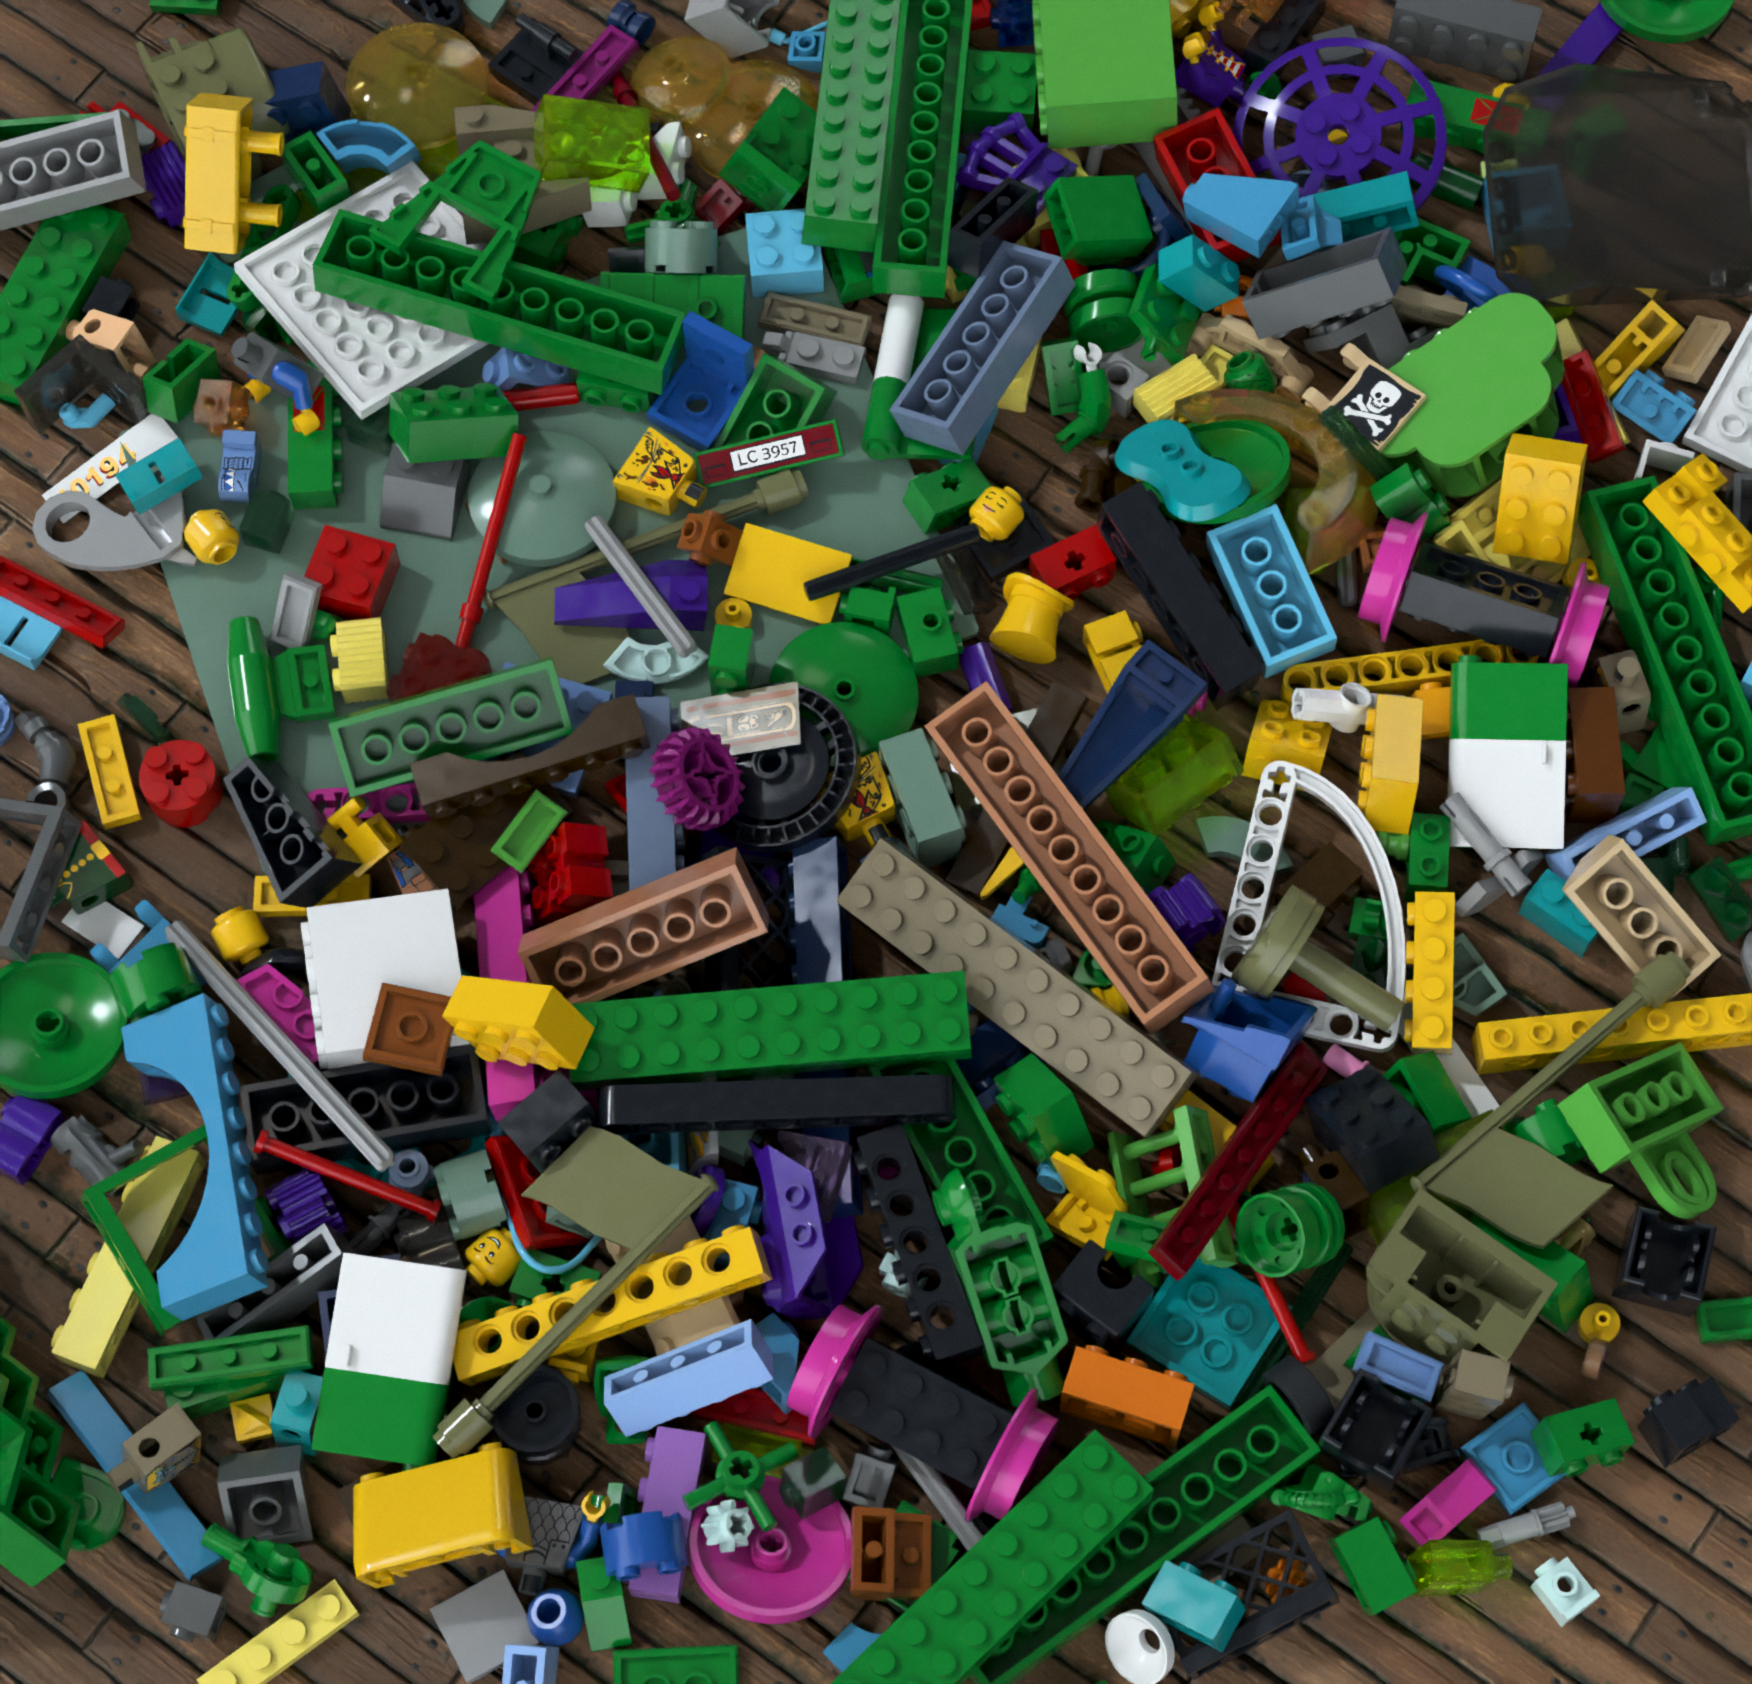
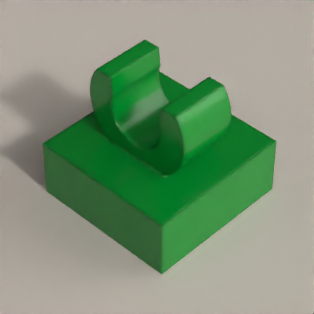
M1354 898L1347 938L1358 939L1359 934L1373 938L1380 937L1382 940L1387 941L1382 901L1370 898Z
M609 1482L606 1496H609L611 1499V1504L601 1516L603 1518L602 1523H623L622 1516L637 1513L639 1503L637 1501L638 1492L624 1483ZM592 1495L591 1502L595 1507L601 1508L602 1501L606 1496Z

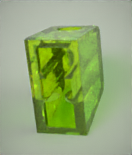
M1429 1540L1407 1556V1560L1417 1577L1413 1584L1418 1592L1412 1594V1597L1480 1593L1494 1584L1495 1579H1510L1513 1571L1510 1555L1493 1554L1492 1544L1488 1540Z

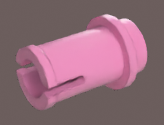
M1337 1043L1330 1047L1322 1060L1328 1067L1344 1078L1370 1066V1062L1367 1060L1364 1062L1360 1061Z

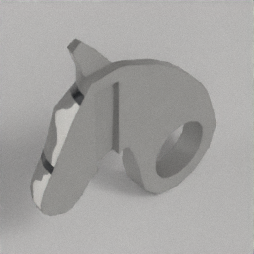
M161 471L153 473L159 484L166 481ZM184 489L140 515L137 511L133 514L130 511L127 516L113 512L84 491H64L50 497L35 515L32 530L41 550L51 559L74 569L120 571L136 569L163 560L187 567H194L197 562V557L183 547L185 539L184 530L187 525ZM73 511H82L90 515V523L87 530L79 538L69 542H59L52 539V529L61 516Z

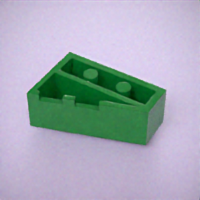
M1475 1215L1470 1221L1472 1224L1558 1283L1539 1314L1566 1334L1594 1298L1586 1261L1553 1241L1544 1249L1529 1246L1509 1237Z

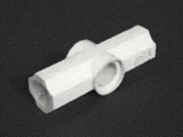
M1353 682L1343 684L1340 691L1296 688L1292 694L1291 713L1294 720L1329 722L1332 727L1340 732L1353 733L1358 729L1359 725H1365L1367 709H1375L1377 693H1370L1364 686Z

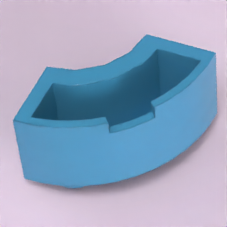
M351 119L332 124L316 133L325 149L344 174L357 168L371 167L384 171L389 175L412 161L417 164L423 160L416 146L407 136L396 128L382 122L374 123Z

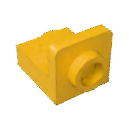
M600 1341L553 1358L550 1357L547 1366L559 1370L572 1382V1385H578L579 1381L590 1383Z

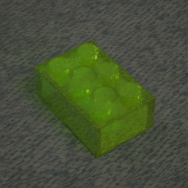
M544 94L534 115V169L541 172L542 180L544 181L589 177L590 187L640 193L650 174V109Z
M1186 713L1181 723L1115 781L1105 793L1115 813L1156 836L1160 832L1169 829L1173 822L1188 811L1200 806L1203 800L1215 791L1227 786L1244 769L1226 733Z

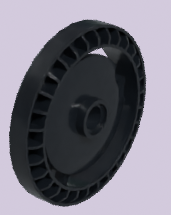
M785 683L763 684L756 687L748 688L746 690L774 686ZM798 685L799 711L821 721L814 726L800 716L801 744L732 756L739 757L735 762L737 769L744 771L739 777V781L746 786L740 793L744 801L737 807L738 812L746 817L758 820V826L746 824L732 817L726 824L713 828L720 837L731 844L748 851L762 853L789 851L818 839L829 831L845 814L851 804L860 780V747L855 732L842 711L830 699L816 690ZM831 732L833 739L826 743L823 736ZM836 753L835 771L824 795L806 813L792 820L793 816L808 808L822 792L829 774L830 756ZM781 762L778 770L767 773L772 764ZM770 821H780L778 825L769 826Z

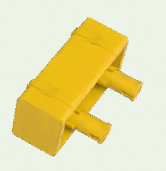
M199 93L187 103L186 125L184 126V136H186L185 216L183 217L185 249L237 254L245 246L250 233V223L275 227L281 226L283 217L282 204L251 202L252 152L281 156L283 155L285 137L282 132L273 133L252 130L253 98Z

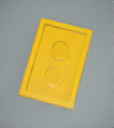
M746 523L723 594L817 624L832 623L842 591L809 601L805 595L803 584L809 580L850 567L853 555Z

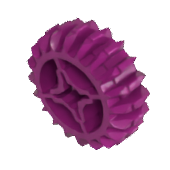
M696 726L692 728L687 727L681 731L677 730L669 734V737L662 740L656 746L657 751L650 757L654 765L648 771L655 777V781L650 787L657 789L659 796L656 802H663L665 805L664 815L673 814L674 825L684 824L686 830L697 829L699 832L720 827L738 813L737 807L744 801L740 793L746 787L739 781V777L744 773V771L737 769L735 763L739 757H732L729 753L731 744H721L720 734L713 735L708 728L697 729Z

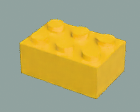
M1512 433L1504 458L1493 553L1568 564L1575 541L1588 444Z
M1377 694L1375 709H1367L1365 731H1370V735L1363 734L1360 757L1367 759V763L1361 762L1358 785L1365 787V791L1359 790L1357 807L1374 831L1409 834L1419 784L1423 699Z
M464 975L461 976L442 1015L454 1027L453 1032L458 1037L468 1041L476 1048L475 1053L480 1058L489 1062H497L498 1059L507 1060L519 1066H527L528 1063L538 1064L549 1070H557L558 1067L576 1069L595 1029L552 985Z

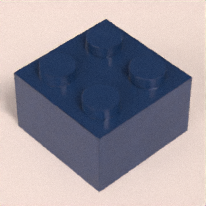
M323 61L267 72L275 87V95L264 104L275 107L267 113V116L275 119L281 126H284L286 121H288L290 132L284 136L285 144L311 131L318 142L323 145L316 134L317 132L332 124L350 120L351 108Z

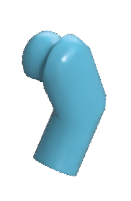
M102 393L88 408H78L71 402L64 404L59 410V416L63 419V424L71 429L93 428L101 422L116 404L109 396Z

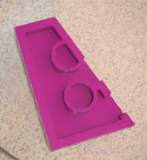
M268 963L237 979L236 981L316 1068L319 1067L311 1001L304 995V991Z

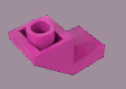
M1469 1457L1398 1521L1421 1546L1429 1540H1441L1498 1488Z

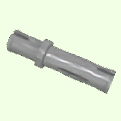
M1459 792L1449 797L1439 807L1454 823L1470 846L1485 862L1483 867L1487 872L1492 871L1512 898L1520 894L1532 883L1510 857L1512 852L1508 847L1503 849Z

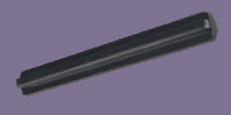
M970 524L809 580L803 584L805 595L809 601H814L977 544L981 541L980 532L976 524Z

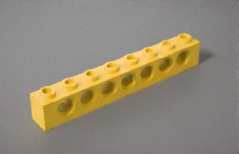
M1752 993L1665 1002L1657 1009L1643 1006L1576 1064L1647 1057L1679 1042H1682L1687 1052L1752 1045ZM1613 1008L1479 1022L1471 1038L1478 1075L1544 1068Z
M735 1225L721 1232L722 1236L710 1241H707L706 1238L692 1240L683 1245L684 1250L669 1255V1252H660L649 1256L645 1260L646 1263L640 1265L612 1293L616 1298L614 1307L609 1312L602 1313L599 1306L547 1359L773 1280L759 1234L750 1226L745 1228V1225ZM721 1254H729V1266L724 1271L715 1272L714 1262L716 1258ZM685 1267H691L692 1276L689 1282L678 1286L676 1283L678 1272ZM593 1279L580 1280L570 1285V1291L558 1295L555 1292L538 1295L532 1299L533 1304L519 1309L518 1306H508L499 1309L494 1313V1318L483 1322L480 1319H473L460 1323L458 1325L453 1356L458 1381L471 1387L505 1375L564 1316L565 1312L572 1308L598 1281L594 1282ZM652 1280L654 1284L652 1294L645 1299H639L638 1290L644 1282ZM533 1321H538L540 1325L538 1334L533 1339L527 1340L525 1336L527 1326ZM500 1334L502 1338L500 1348L493 1353H489V1340L494 1335Z

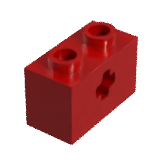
M1093 525L1030 555L1029 574L1031 577L1074 601L1083 591L1092 587L1098 589L1107 585L1115 577L1117 559L1096 525Z

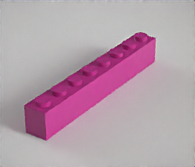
M510 866L474 896L479 977L533 983L518 955L521 936L529 932V927L535 926L533 908L531 904H527L526 894L532 893V882L528 870L523 871L521 874ZM498 1059L497 1062L485 1060L488 1106L496 1122L546 1081L545 1076H540L538 1064L528 1063L527 1066H519L507 1060Z

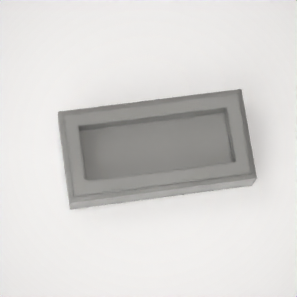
M290 570L283 575L269 640L288 648L309 646L323 584Z

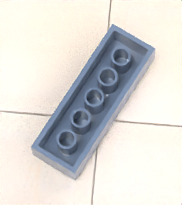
M1006 241L1001 243L890 408L892 416L905 437L961 455L965 453L1076 285L1062 257Z
M669 696L635 698L650 748L643 750V753L638 757L625 760L630 890L686 868L684 855H679V853H686V838L683 824L674 825L673 814L664 815L665 805L663 802H656L659 794L657 789L650 787L655 781V777L648 772L654 765L650 757L657 751L656 746L662 740L669 737V734L677 730L681 731L678 708H671Z

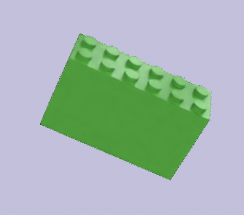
M1032 0L1041 136L1048 135L1050 149L1153 142V136L1177 126V90L1169 0Z

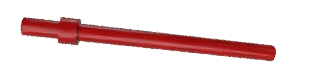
M513 433L467 603H462L458 617L462 621L454 648L469 652L476 624L481 623L484 612L481 605L527 437L521 434Z

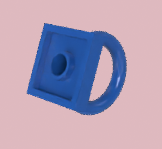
M1468 255L1460 270L1448 265H1439L1434 270L1435 279L1447 289L1445 294L1455 296L1460 301L1468 303L1466 313L1472 308L1480 307L1492 298L1502 294L1521 293L1530 296L1532 293L1528 286Z

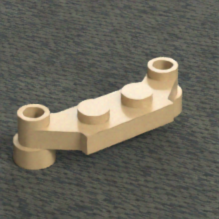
M1203 313L1197 320L1187 348L1188 353L1203 356L1212 343L1235 355L1243 351L1261 353L1269 362L1277 378L1280 379L1274 390L1277 399L1289 407H1297L1303 400L1302 395L1314 378V372L1307 365L1298 363L1290 353L1289 346L1285 345L1280 339H1273L1272 336L1259 340L1254 328L1247 321L1237 319L1229 314H1226L1224 318H1216L1212 314Z

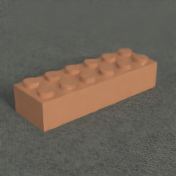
M737 847L525 933L521 936L518 955L534 984L554 986L571 1004L597 1002L767 933L769 913Z

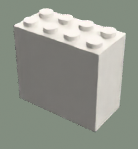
M448 889L306 908L308 922L300 924L320 1070H333L373 1063L363 1060V1052L382 982L452 996L461 978V970ZM453 1032L449 1049L471 1046L468 1041L461 1039Z

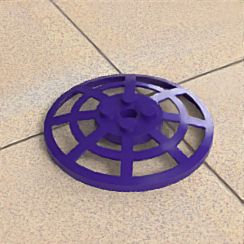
M1349 37L1326 38L1303 44L1286 52L1270 63L1256 77L1243 96L1235 116L1232 133L1242 150V133L1249 107L1268 113L1263 132L1265 155L1248 163L1255 175L1270 169L1276 180L1292 181L1280 164L1299 157L1305 167L1311 171L1304 187L1298 186L1299 199L1317 194L1324 179L1346 180L1348 186L1361 183L1360 174L1366 171L1376 160L1392 168L1388 175L1407 171L1410 179L1421 184L1414 195L1416 211L1418 212L1435 189L1444 166L1447 150L1446 121L1442 104L1434 87L1423 72L1405 56L1385 45L1365 39ZM1350 46L1365 48L1374 51L1375 54L1366 68L1347 64L1322 67L1316 50L1326 47ZM1302 55L1308 72L1290 82L1275 100L1257 94L1262 84L1277 69L1291 59ZM1389 58L1399 63L1415 78L1424 90L1427 101L1407 105L1398 89L1385 77L1379 75ZM1349 75L1359 77L1360 79L1352 94H1332L1326 76ZM1312 82L1318 99L1309 104L1304 111L1285 104L1297 90ZM1373 84H1375L1388 94L1397 108L1376 114L1375 110L1364 100ZM1433 114L1436 127V145L1432 164L1429 171L1409 161L1414 144V124L1412 119ZM1278 117L1296 124L1295 142L1275 150L1274 131ZM1402 122L1403 142L1401 152L1398 155L1381 146V128ZM1335 129H1343L1349 134L1347 141L1340 145L1331 143L1328 136Z

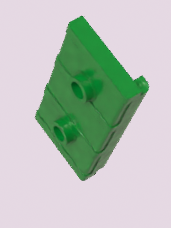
M601 271L600 287L686 312V315L689 311H692L744 340L745 274L623 273Z

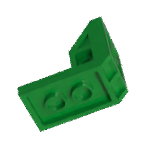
M783 87L719 172L718 176L765 212L783 210L809 175L817 112L787 88Z

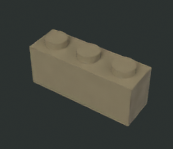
M1462 1349L1442 1369L1433 1408L1482 1420L1491 1411L1494 1412L1498 1405H1502L1504 1398L1509 1399L1515 1380V1375L1509 1374L1511 1361L1505 1362L1500 1358Z

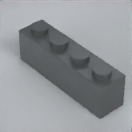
M326 1223L321 1224L268 1263L269 1267L266 1271L268 1287L197 1315L195 1320L205 1339L278 1330L318 1301V1292L333 1290L338 1286L343 1252L355 1254L346 1237Z

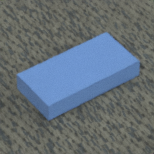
M1368 1331L1365 1333L1352 1371L1357 1373L1361 1368L1379 1378L1380 1383L1427 1403L1432 1400L1444 1363Z

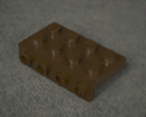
M518 749L511 755L508 753L502 754L495 761H511L525 758L526 756ZM544 781L532 785L530 790L522 794L512 795L506 793L494 797L495 799L487 805L476 807L471 804L457 809V812L449 817L435 818L433 816L422 827L416 824L401 837L403 842L400 844V853L405 859H410L436 890H449L451 907L456 912L510 867L509 864L490 850L536 789L568 812L556 828L574 815V810L550 783Z

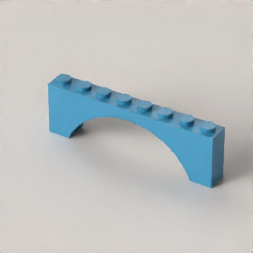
M204 993L121 1027L126 1061L146 1076L162 1077L182 1084L196 1102L207 1132L209 1167L200 1207L179 1247L156 1271L161 1308L182 1321L268 1287L266 1271L269 1265L267 1257L262 1250L260 1239L263 1227L259 1216L256 1214L254 1199L257 1197V1190L250 1177L248 1164L251 1162V1154L243 1134L246 1122L239 1108L237 1094L240 1092V1085L232 1065V1059H234L235 1054L233 1046L228 1040L226 1028L229 1024V1017L222 1004H217Z

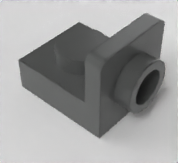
M875 1442L869 1443V1446L862 1444L856 1453L842 1499L865 1507L884 1508L900 1457L892 1454L893 1450L886 1445Z

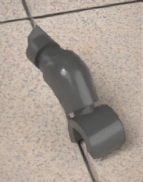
M34 710L23 712L12 721L31 744H34V749L37 751L36 756L40 762V784L28 793L26 802L39 804L57 802L56 806L64 807L73 815V806L64 790L69 786L77 763L75 750L65 736H60L56 731H53V726L46 717L38 716Z

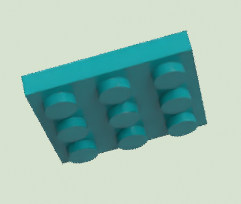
M1202 1258L1196 1259L1187 1274L1178 1281L1170 1274L1168 1275L1126 1340L1125 1345L1162 1369L1176 1371L1185 1375L1188 1378L1187 1382L1195 1384L1194 1389L1229 1410L1280 1330V1325L1262 1287L1229 1267L1220 1268L1203 1264ZM1288 1304L1289 1309L1291 1311L1293 1307Z

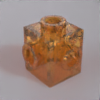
M200 379L198 396L193 405V422L206 428L207 434L216 437H222L223 430L244 431L245 421L249 417L248 401L250 390L234 381Z

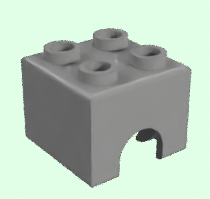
M689 0L684 21L729 58H734L768 47L772 29L758 30V21L767 9L778 5L780 0Z

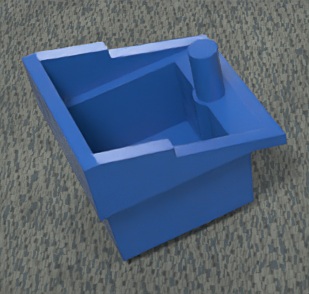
M1224 978L1220 986L1213 985L1215 990L1197 1002L1184 1015L1181 1021L1191 1024L1198 1029L1184 1062L1200 1073L1198 1076L1204 1079H1212L1226 1087L1228 1092L1234 1097L1246 1099L1253 1103L1285 1058L1301 1041L1318 1008L1308 1003L1273 995L1270 1000L1235 990L1237 985L1234 981Z

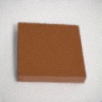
M382 982L363 1052V1060L442 1077L454 1027L442 1015L451 996Z

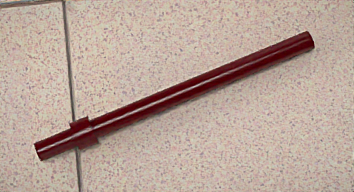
M619 70L610 79L614 87L613 95L618 105L624 108L667 199L671 202L677 201L681 193L636 102L637 94L633 86L626 81L622 71Z

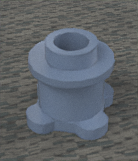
M405 1149L398 1152L394 1156L395 1163L393 1166H389V1184L422 1197L423 1189L427 1183L435 1179L433 1166L428 1165L425 1156L416 1150ZM408 1168H415L411 1173H404Z

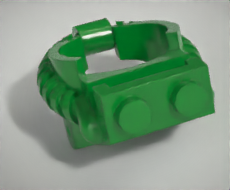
M1309 1464L1305 1468L1298 1483L1274 1487L1267 1494L1268 1500L1276 1506L1292 1507L1329 1521H1334L1335 1515L1338 1514L1344 1517L1350 1515L1354 1517V1520L1366 1522V1518L1370 1517L1373 1509V1503L1370 1502L1371 1499L1347 1484L1334 1473L1325 1471L1316 1464Z

